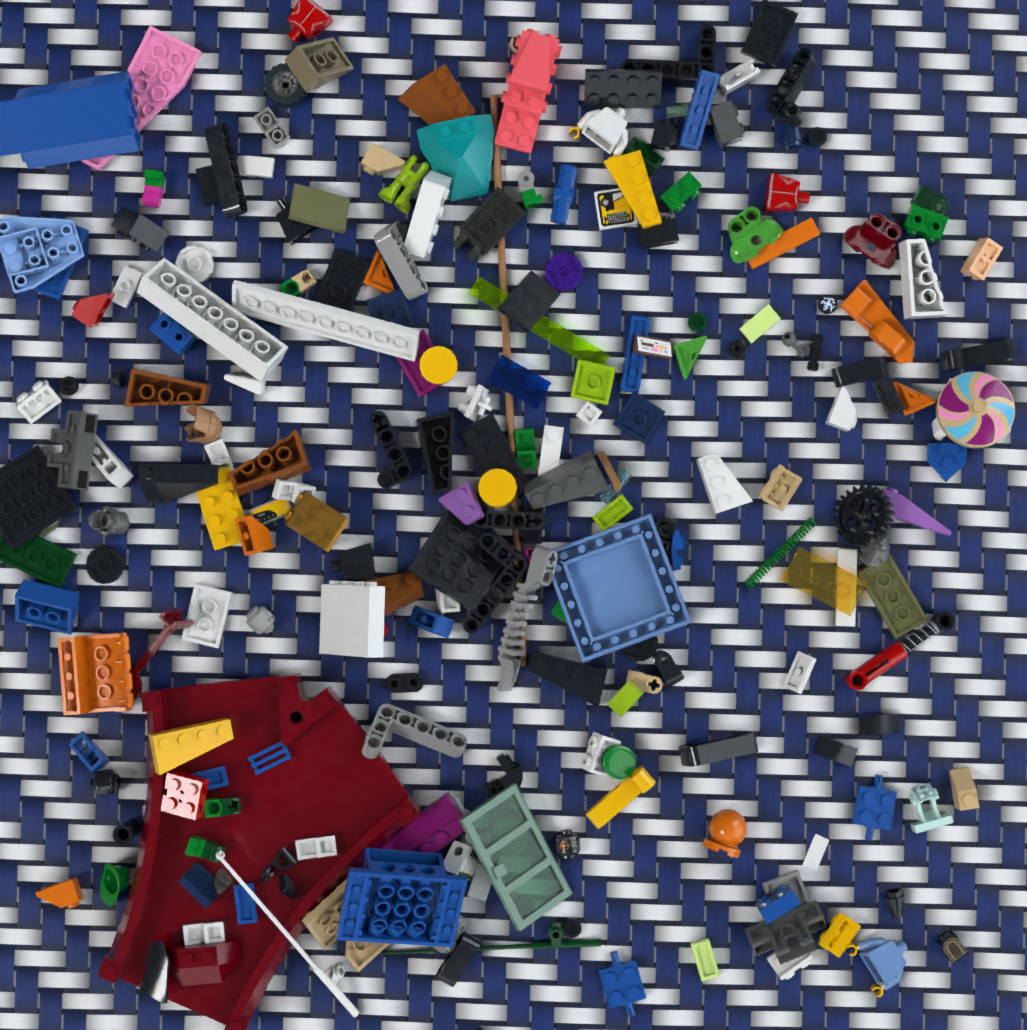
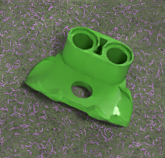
M753 206L746 208L728 223L729 237L732 242L730 248L732 260L739 264L760 254L758 251L768 244H774L783 233L782 227L774 219L763 218L758 208ZM751 216L756 217L755 220H748ZM734 228H741L739 232L733 231ZM759 236L762 242L759 245H753L751 239Z

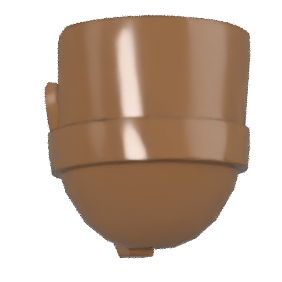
M194 404L189 405L186 411L195 417V422L185 426L184 429L187 431L186 440L206 444L219 439L222 432V423L216 413Z

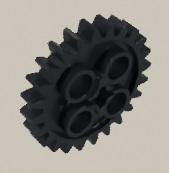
M860 484L859 489L853 486L852 493L846 490V497L840 496L843 501L836 502L839 509H833L837 516L832 517V519L838 521L834 524V527L839 528L837 533L842 535L841 538L843 540H847L851 545L854 543L858 547L860 544L867 547L868 542L874 545V539L881 541V534L887 536L885 529H891L888 523L894 522L890 515L895 514V512L890 510L894 504L889 502L891 498L886 495V492L880 491L876 486L873 488L870 484L867 487ZM859 501V506L854 509V505ZM877 504V508L872 511V507ZM855 520V524L850 527V523ZM873 522L872 528L868 530V525Z

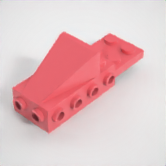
M533 29L523 30L522 35H517L515 46L518 47L517 54L513 53L510 63V65H513L512 73L508 72L506 84H509L508 90L503 91L501 102L504 103L494 145L531 154L541 113L546 112L548 104L544 100L546 94L550 95L552 83H549L550 77L555 76L557 65L554 64L555 57H560L562 46H558L560 40L556 39V36L552 34L540 35Z

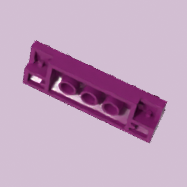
M445 793L377 848L437 853L464 832L459 822L463 814L458 810L459 807L452 798ZM364 860L358 865L359 868L364 869Z

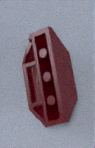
M240 939L209 944L164 946L170 960L169 973L182 986L221 983L241 960Z

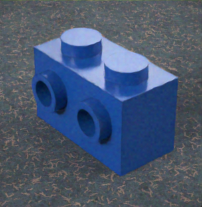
M165 312L149 328L180 356L196 339L192 336L193 333L190 330L182 327Z

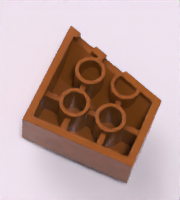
M446 64L413 83L398 98V101L407 106L428 125L476 115V111Z

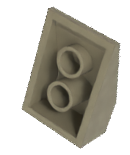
M334 37L296 46L285 59L289 69L293 72L305 92L317 89L354 69Z

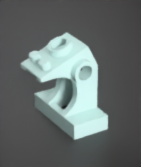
M930 783L919 784L911 788L912 795H909L911 805L915 806L919 821L910 823L913 832L917 834L954 823L950 814L944 813L940 815L936 804L939 795L937 789L932 788ZM929 800L932 809L922 811L921 803Z

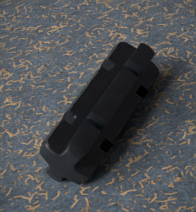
M821 334L812 335L811 342L813 344L810 345L808 358L810 362L807 364V370L818 371L819 363L817 362L820 361L822 350L820 344L823 343L824 338Z

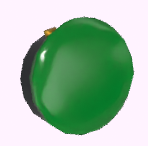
M614 745L606 748L603 752L601 765L606 771L605 773L610 777L624 779L629 777L634 771L636 758L630 748L623 745Z

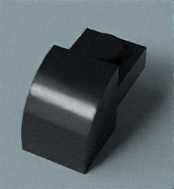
M502 752L496 756L506 772L500 776V779L505 787L516 783L519 789L523 780L522 768L520 764L513 768L514 762L509 754L505 756Z

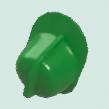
M107 863L104 866L100 882V894L107 906H113L118 898V894L129 886V867L113 866Z

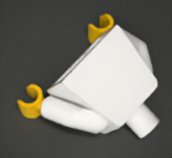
M605 107L603 110L598 109L587 112L577 123V127L569 129V135L573 131H577L578 133L574 140H578L581 133L607 153L611 154L613 152V155L608 159L621 156L628 143V131L625 129L628 123L623 119L626 113L620 107L616 108L615 111Z

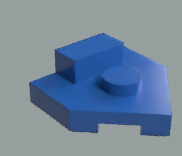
M927 443V463L940 475L944 482H947L966 464L967 447L957 443Z

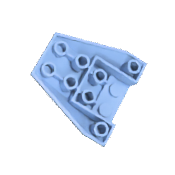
M17 216L0 219V253L14 294L36 288L85 256L73 220Z

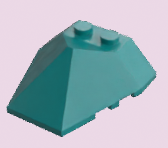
M491 114L472 115L434 123L417 130L420 149L432 170L452 178L448 195L451 202L488 194L495 139Z

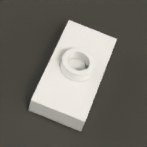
M124 266L112 291L115 293L112 302L128 308L143 274L128 266Z

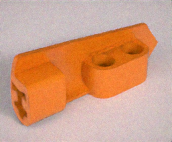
M863 280L840 307L869 332L870 338L899 364L913 362L914 340L868 282Z

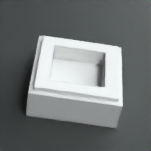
M587 401L576 416L591 427L602 414V411Z

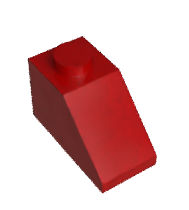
M110 292L77 300L73 306L74 311L71 316L90 328L98 326L115 293Z

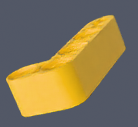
M641 765L591 807L585 815L599 829L640 793L648 791L656 781Z

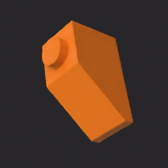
M251 515L235 519L245 556L274 548L269 529Z
M77 876L36 892L37 897L60 908L68 906V909L80 905L79 902L84 899Z

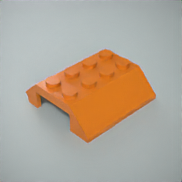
M126 632L57 638L63 715L133 710L134 697L133 693H131V689H133L132 673L129 672L131 661L130 654H128V650H130L129 636L126 635Z

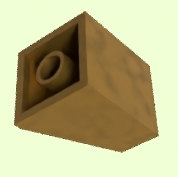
M304 490L303 493H299L294 501L296 504L293 509H289L285 514L284 523L329 552L349 522V519Z

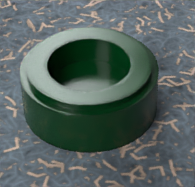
M699 312L693 313L688 319V327L693 332H701L707 325V318Z

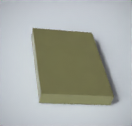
M295 183L292 190L288 219L344 234L350 198Z

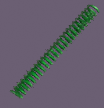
M812 517L804 521L805 524L796 529L794 535L788 537V540H785L786 543L780 545V548H777L778 551H775V554L772 553V556H769V559H766L764 564H761V567H758L755 570L756 572L750 575V578L747 577L745 584L750 590L751 587L748 584L754 587L752 582L757 584L754 579L760 582L757 576L762 579L760 574L765 576L762 570L768 574L766 569L770 571V568L767 565L773 568L770 562L775 566L776 564L773 560L779 563L775 556L781 560L779 555L784 557L781 552L787 555L784 549L790 552L787 547L790 549L792 547L788 543L795 547L792 541L796 544L798 542L794 538L800 541L797 535L802 539L803 537L800 533L806 536L802 529L806 533H809L806 528L811 531L807 524L814 528L810 521L817 525Z

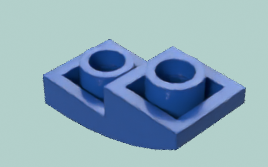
M679 530L674 531L670 544L672 571L680 570L681 565H683L682 556L677 554V550L684 549L683 545L686 542L683 533H679Z

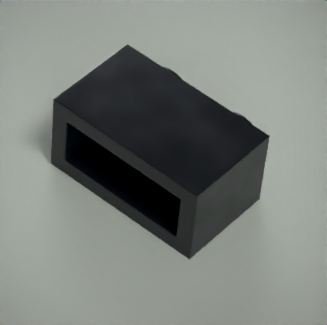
M663 216L661 217L662 224L645 229L642 228L641 224H637L636 230L640 250L677 244L679 236L675 218Z

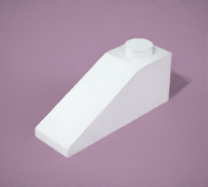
M544 426L538 476L559 466L564 427Z
M96 435L92 461L111 483L121 489L134 475Z

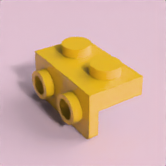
M841 912L832 918L831 926L821 934L820 942L818 943L821 947L839 958L861 928L858 923Z

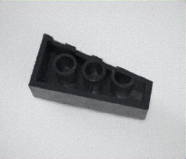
M454 411L415 420L430 496L449 493L452 488Z

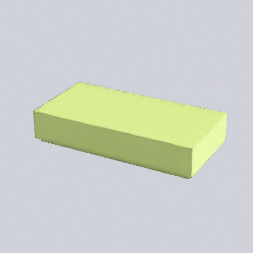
M768 304L739 330L750 343H753L781 318Z
M709 938L690 943L701 981L719 977V970Z

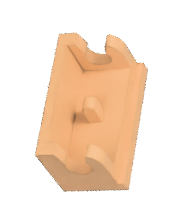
M988 237L979 239L960 272L972 275L974 280L983 281L1003 247Z

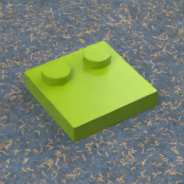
M578 359L570 397L608 405L616 367Z

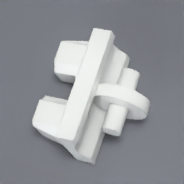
M479 384L478 386L469 385L466 395L472 397L470 404L462 401L458 410L465 414V417L475 422L478 415L483 416L485 410H492V407L488 405L490 398L487 397L489 390Z

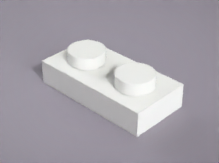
M798 651L783 687L802 694L817 659Z

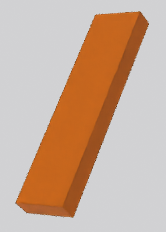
M811 217L784 231L774 244L766 245L758 251L760 253L758 256L747 261L753 270L819 236L820 232Z

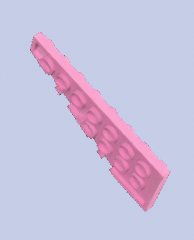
M149 26L127 69L135 87L132 99L138 113L136 120L138 132L186 86L202 54L200 50L152 26ZM115 155L81 160V162L100 171Z

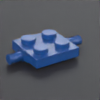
M875 774L874 785H858L851 823L866 827L864 838L866 840L873 841L874 829L891 830L897 792L881 787L883 775Z
M615 950L614 953L613 951L610 952L612 964L598 971L609 1008L625 1006L627 1016L631 1017V1014L632 1016L635 1015L633 1003L646 999V993L636 959L627 962L620 961L618 951Z

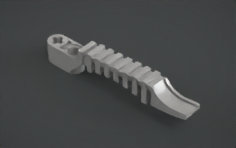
M542 546L535 547L532 552L526 582H517L516 587L520 589L513 592L515 597L510 603L512 608L508 610L509 618H506L505 621L507 626L503 628L504 637H501L500 641L502 644L498 646V651L500 652L497 658L501 664V677L497 690L500 692L511 691L516 681L522 660L512 656L525 655V651L514 647L524 646L525 641L517 638V636H525L526 631L519 628L520 626H527V622L523 621L522 617L529 618L530 613L524 610L525 608H533V604L527 601L537 600L538 596L535 595V590L541 586H549L551 584L558 559V554L554 550Z

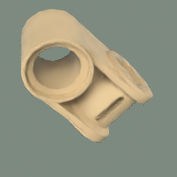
M628 670L626 683L631 680L642 692L656 694L661 691L663 682L658 676ZM653 679L657 680V683L660 684L655 690H652V687L648 685Z

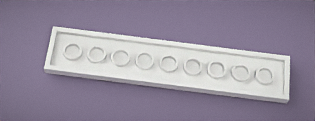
M234 280L232 284V307L243 315L415 362L420 330L246 282Z

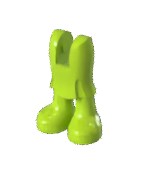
M414 154L407 160L401 172L395 177L394 182L389 187L381 189L378 193L384 201L392 204L401 186H403L405 189L397 197L394 205L406 214L410 212L412 207L410 204L411 195L416 191L418 184L424 178L430 166L424 161L417 173L412 172L411 170L418 160V157Z

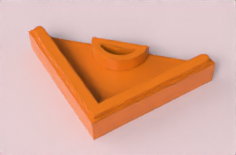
M376 251L363 284L381 292L389 293L395 291L381 254L379 251Z
M894 382L906 408L903 410L905 416L937 402L932 397L899 382Z

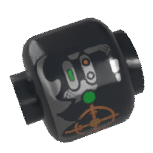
M113 769L97 771L94 774V778L90 780L91 789L95 790L99 796L114 794L120 788V776Z
M572 829L561 830V834L555 836L556 853L565 859L576 857V854L581 850L579 835L572 833Z

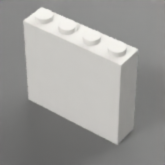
M329 581V584H321L319 654L366 658L383 657L385 586H377V582Z

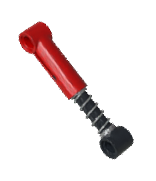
M948 611L936 612L930 621L924 624L922 629L918 628L916 633H911L910 637H905L903 642H894L855 670L849 671L845 677L846 685L854 690L864 689L868 683L908 657L907 652H911V649L914 647L918 648L917 645L922 642L924 643V640L930 639V636L950 630L955 624L954 615ZM943 615L947 618V623L944 626L939 622L940 617ZM855 675H859L861 678L858 685L852 683V678Z

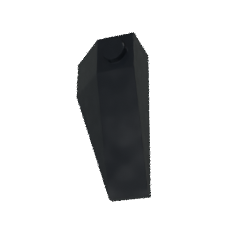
M139 464V485L148 503H169L180 497L188 496V494L217 485L219 465Z

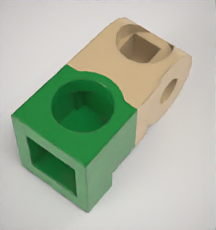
M306 269L280 284L279 291L298 297L312 288L317 281L311 272Z

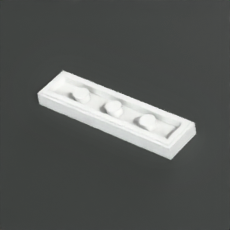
M837 549L835 626L855 627L857 550Z

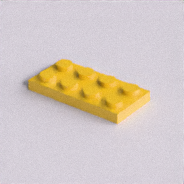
M229 466L218 469L217 485L196 491L214 550L241 543L235 519L245 515L239 496L234 491L231 482Z

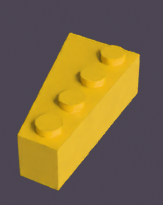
M221 718L149 734L155 773L161 775L234 739L230 719Z

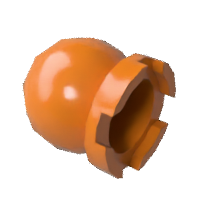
M733 809L720 810L713 815L710 821L709 832L711 836L704 838L703 845L716 852L722 849L728 852V856L739 858L741 850L737 848V845L744 840L747 834L745 818Z

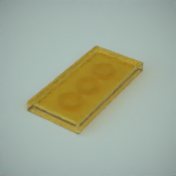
M798 547L781 580L851 616L868 584L867 581L801 547Z

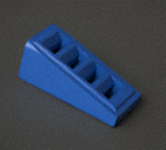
M84 731L68 744L91 773L100 771L110 762L108 756ZM84 740L85 743L78 748L77 746ZM89 746L90 749L87 752L83 753V751ZM94 752L95 755L89 759L88 757Z

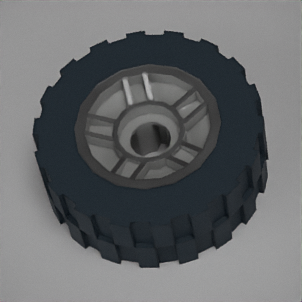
M287 63L273 66L267 72L264 87L269 99L275 105H279L282 108L295 107L306 97L305 90L289 69ZM283 83H284V84H288V83H289V87H288V88H283V85H282V84H283Z

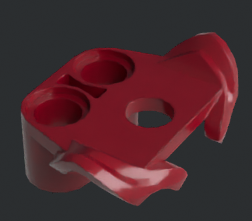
M874 213L862 225L848 228L842 238L855 252H861L870 258L873 264L891 269L896 260V250L894 247L902 232L898 225L883 215ZM866 243H872L875 246V251L869 252L866 249Z

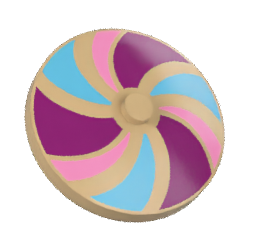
M966 372L952 378L943 387L936 402V416L941 429L952 441L968 448H984L997 443L1009 432L1015 418V404L1008 388L996 377L983 372Z

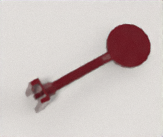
M169 610L161 613L159 618L165 623L164 629L135 666L129 670L132 673L133 689H131V693H133L134 701L139 698L142 692V681L139 675L142 669L171 633H174L176 629L190 628L194 623L193 620H184L181 617L184 612L183 610Z

